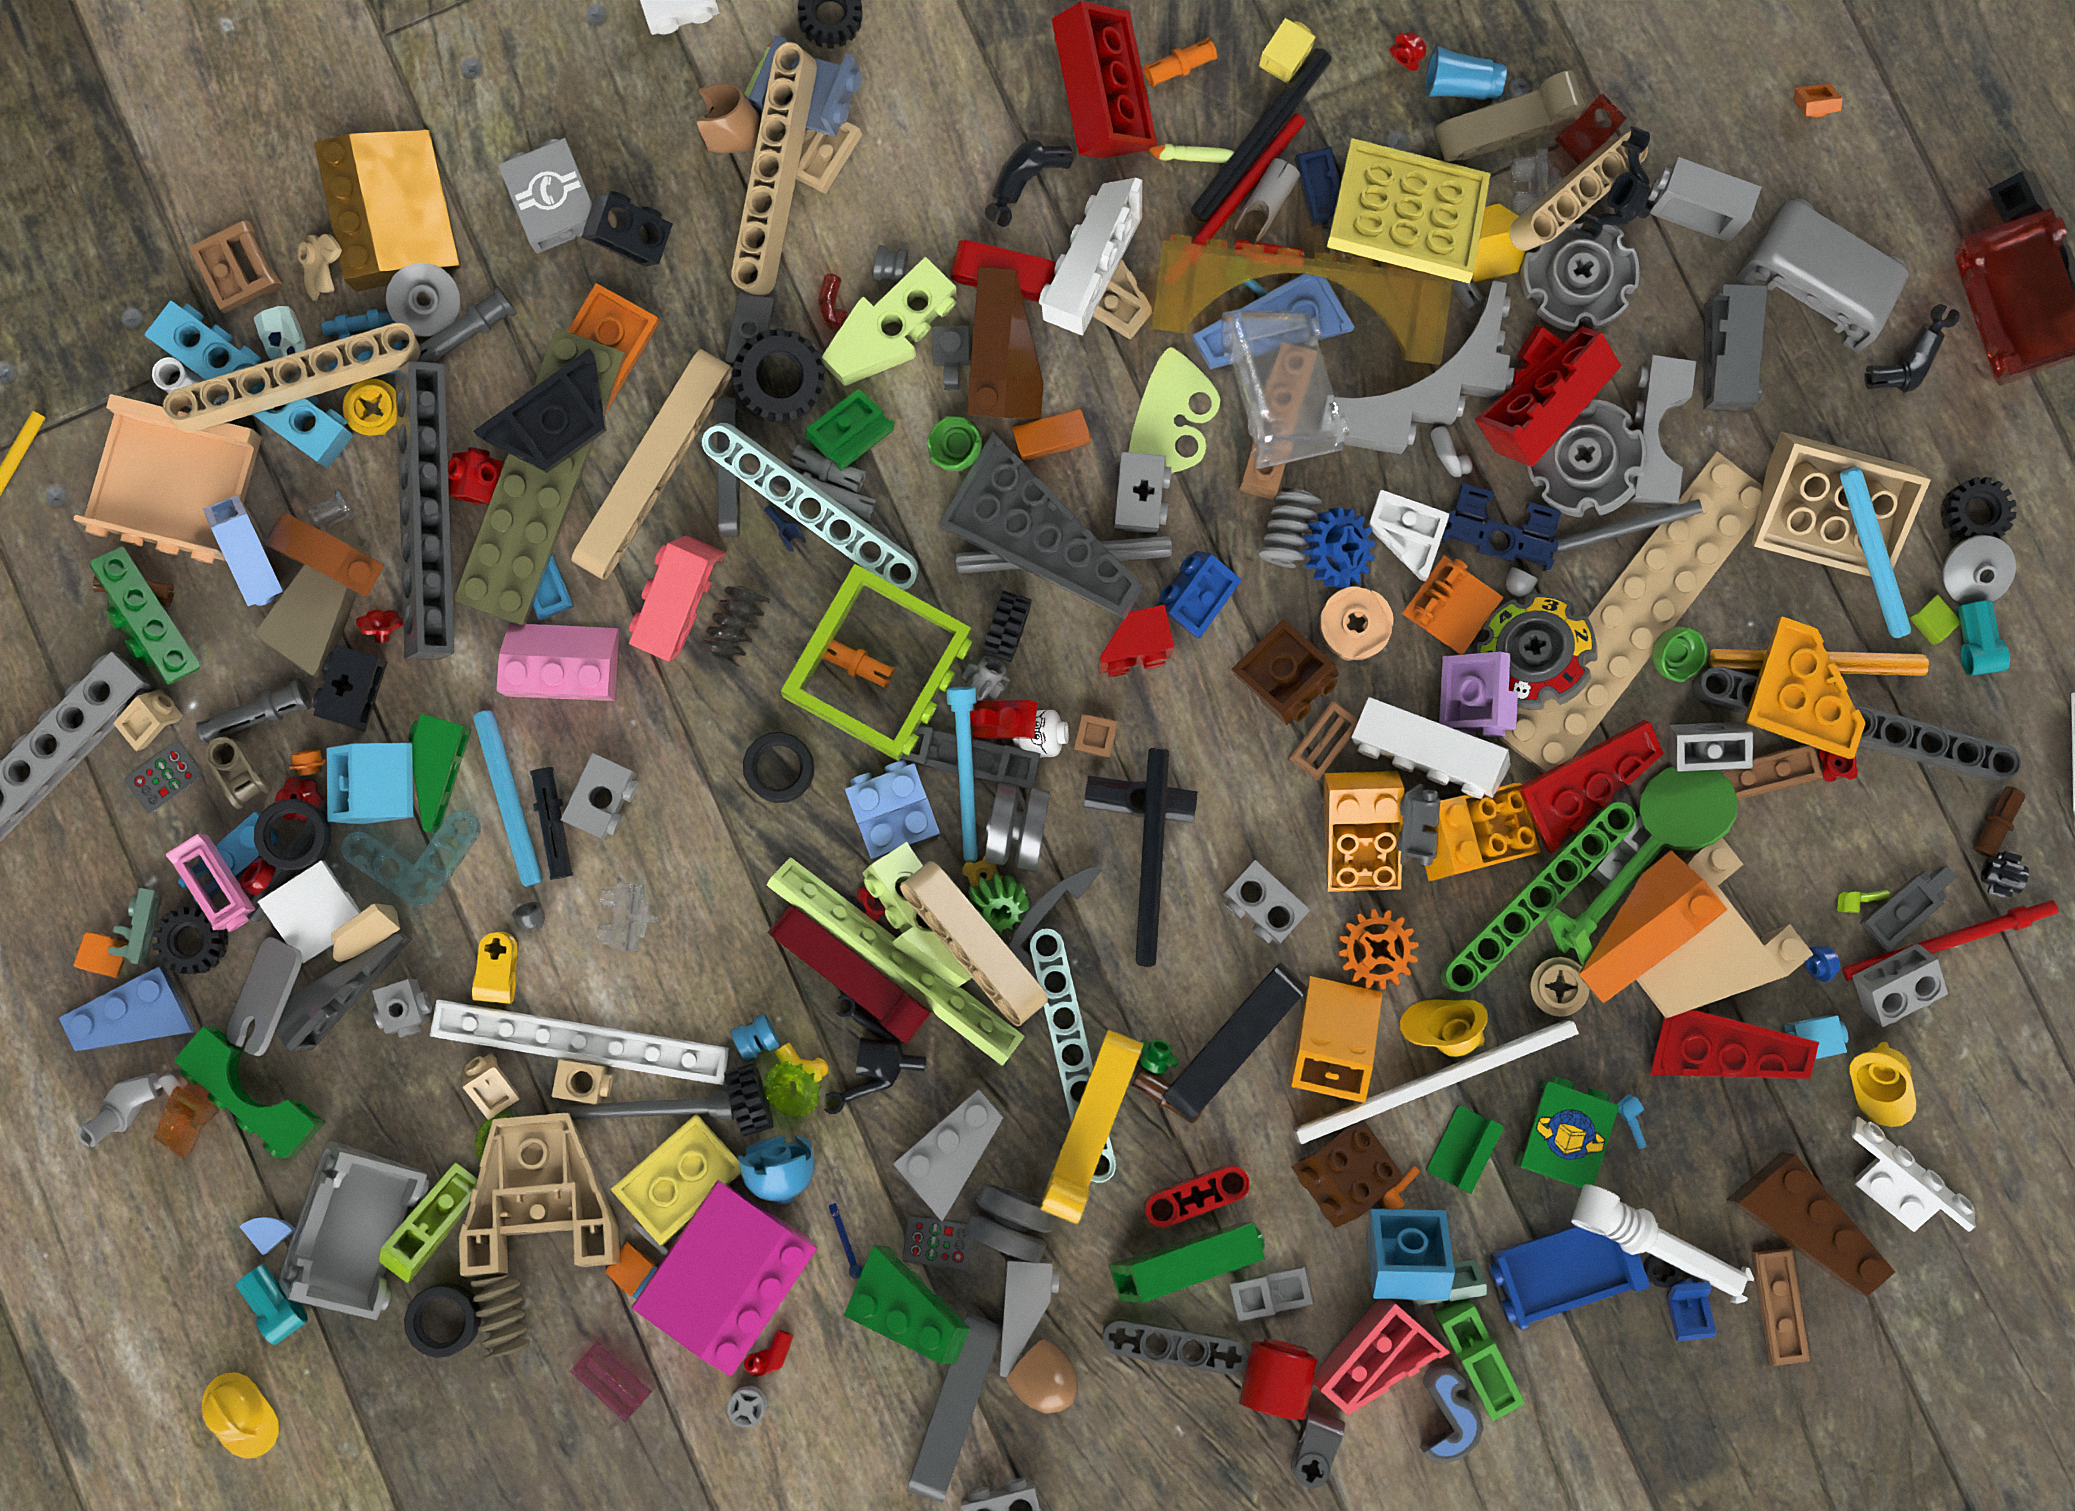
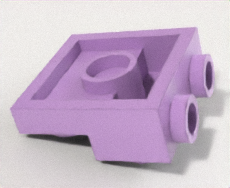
M1505 652L1443 656L1439 724L1476 737L1477 731H1483L1484 737L1503 738L1505 737L1506 730H1516L1518 693L1509 691L1510 654Z

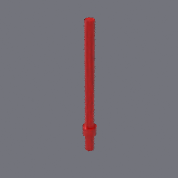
M1295 113L1192 241L1187 240L1178 251L1179 257L1163 275L1166 282L1174 285L1190 265L1194 266L1203 256L1202 250L1261 179L1274 158H1278L1304 126L1306 120L1300 114Z
M2054 900L2028 908L2022 905L2009 909L2006 915L1934 937L1918 944L1931 954L2011 928L2018 931L2030 927L2033 921L2058 914V907ZM1913 945L1842 967V974L1846 981L1853 980V975Z

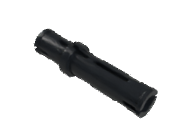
M546 767L532 770L530 775L532 776L536 798L533 808L534 812L539 814L550 872L549 877L550 880L574 875L571 869L563 821H561L560 808L563 807V800L558 799L553 774L554 768ZM545 789H546V792H547L548 803H547V800H546ZM552 827H553V829H554V834H555V840H556V845H557V850H558V856H559L558 858H557V853H556V848H555V843H554V837H553Z

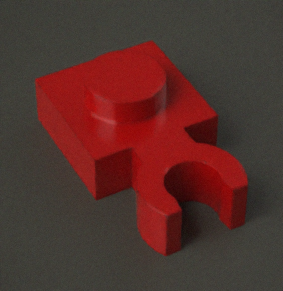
M1535 325L1516 355L1523 363L1521 367L1514 369L1512 384L1515 385L1520 381L1522 377L1527 375L1564 342L1544 327Z

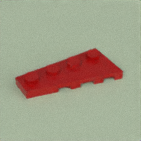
M1642 720L1517 787L1546 852L1552 854L1561 846L1560 842L1571 832L1576 833L1586 824L1585 820L1599 807L1604 808L1614 799L1612 796L1625 784L1630 785L1664 754L1649 721Z
M1692 1009L1669 1018L1664 1017L1650 1075L1810 1079L1819 1042Z

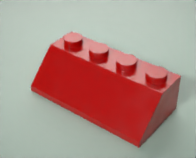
M1080 1L1051 18L1079 155L1105 159L1147 151L1151 147L1158 146L1130 11Z

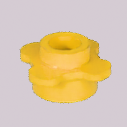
M985 856L979 862H967L962 869L963 875L968 877L971 886H980L979 879L982 872L987 874L986 880L992 878L994 871L999 874L996 868L997 864L985 862Z

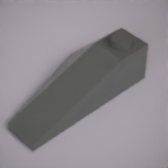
M397 933L298 990L292 996L289 995L275 1029L284 1046L290 1052L313 1050L412 938L408 934Z

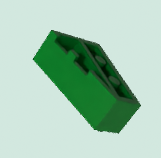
M873 1245L843 1316L939 1364H956L971 1328L938 1295H935L921 1281V1278L897 1257V1254L890 1247Z

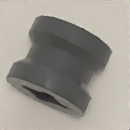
M879 245L875 257L873 281L882 282L887 279L892 280L895 285L899 283L906 274L908 250L890 251L886 246Z

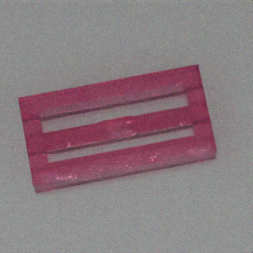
M598 1341L570 1370L579 1381L624 1422L632 1416L652 1393L643 1382ZM596 1354L640 1394L636 1399L592 1359ZM587 1366L593 1373H595L606 1385H608L619 1397H621L629 1405L628 1409H626L618 1400H616L583 1368Z

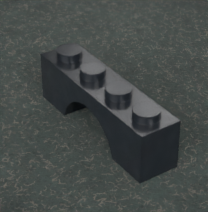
M2021 171L1988 190L2003 222L2012 229L2027 254L2034 274V289L2048 319L2062 318L2075 311V258L2035 172Z

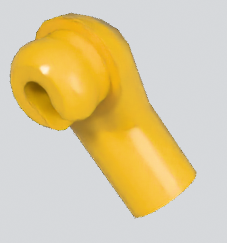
M790 1042L774 1052L793 1080L814 1084L820 1082L822 1077L828 1074L829 1067L824 1059L816 1058L813 1061L800 1059Z

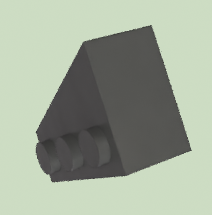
M1723 284L1704 304L1703 410L1748 411L1757 403V400H1760L1762 381L1759 377L1768 285Z

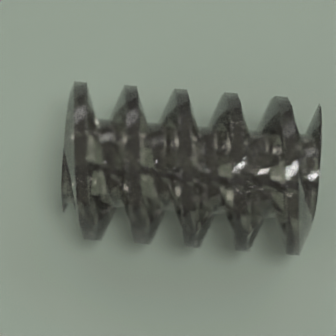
M727 586L724 592L731 600L722 599L718 602V606L725 613H714L712 615V619L719 627H707L706 632L713 640H701L700 646L710 655L731 665L741 667L733 657L746 656L747 653L739 644L740 642L752 643L753 639L745 631L746 629L758 630L759 626L751 618L752 616H764L765 613L757 604L758 602L770 603L771 600L742 586Z

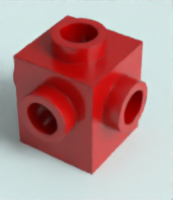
M468 447L467 452L452 453V458L448 462L449 497L473 505L489 504L499 480L503 462L490 458L489 451L476 447Z

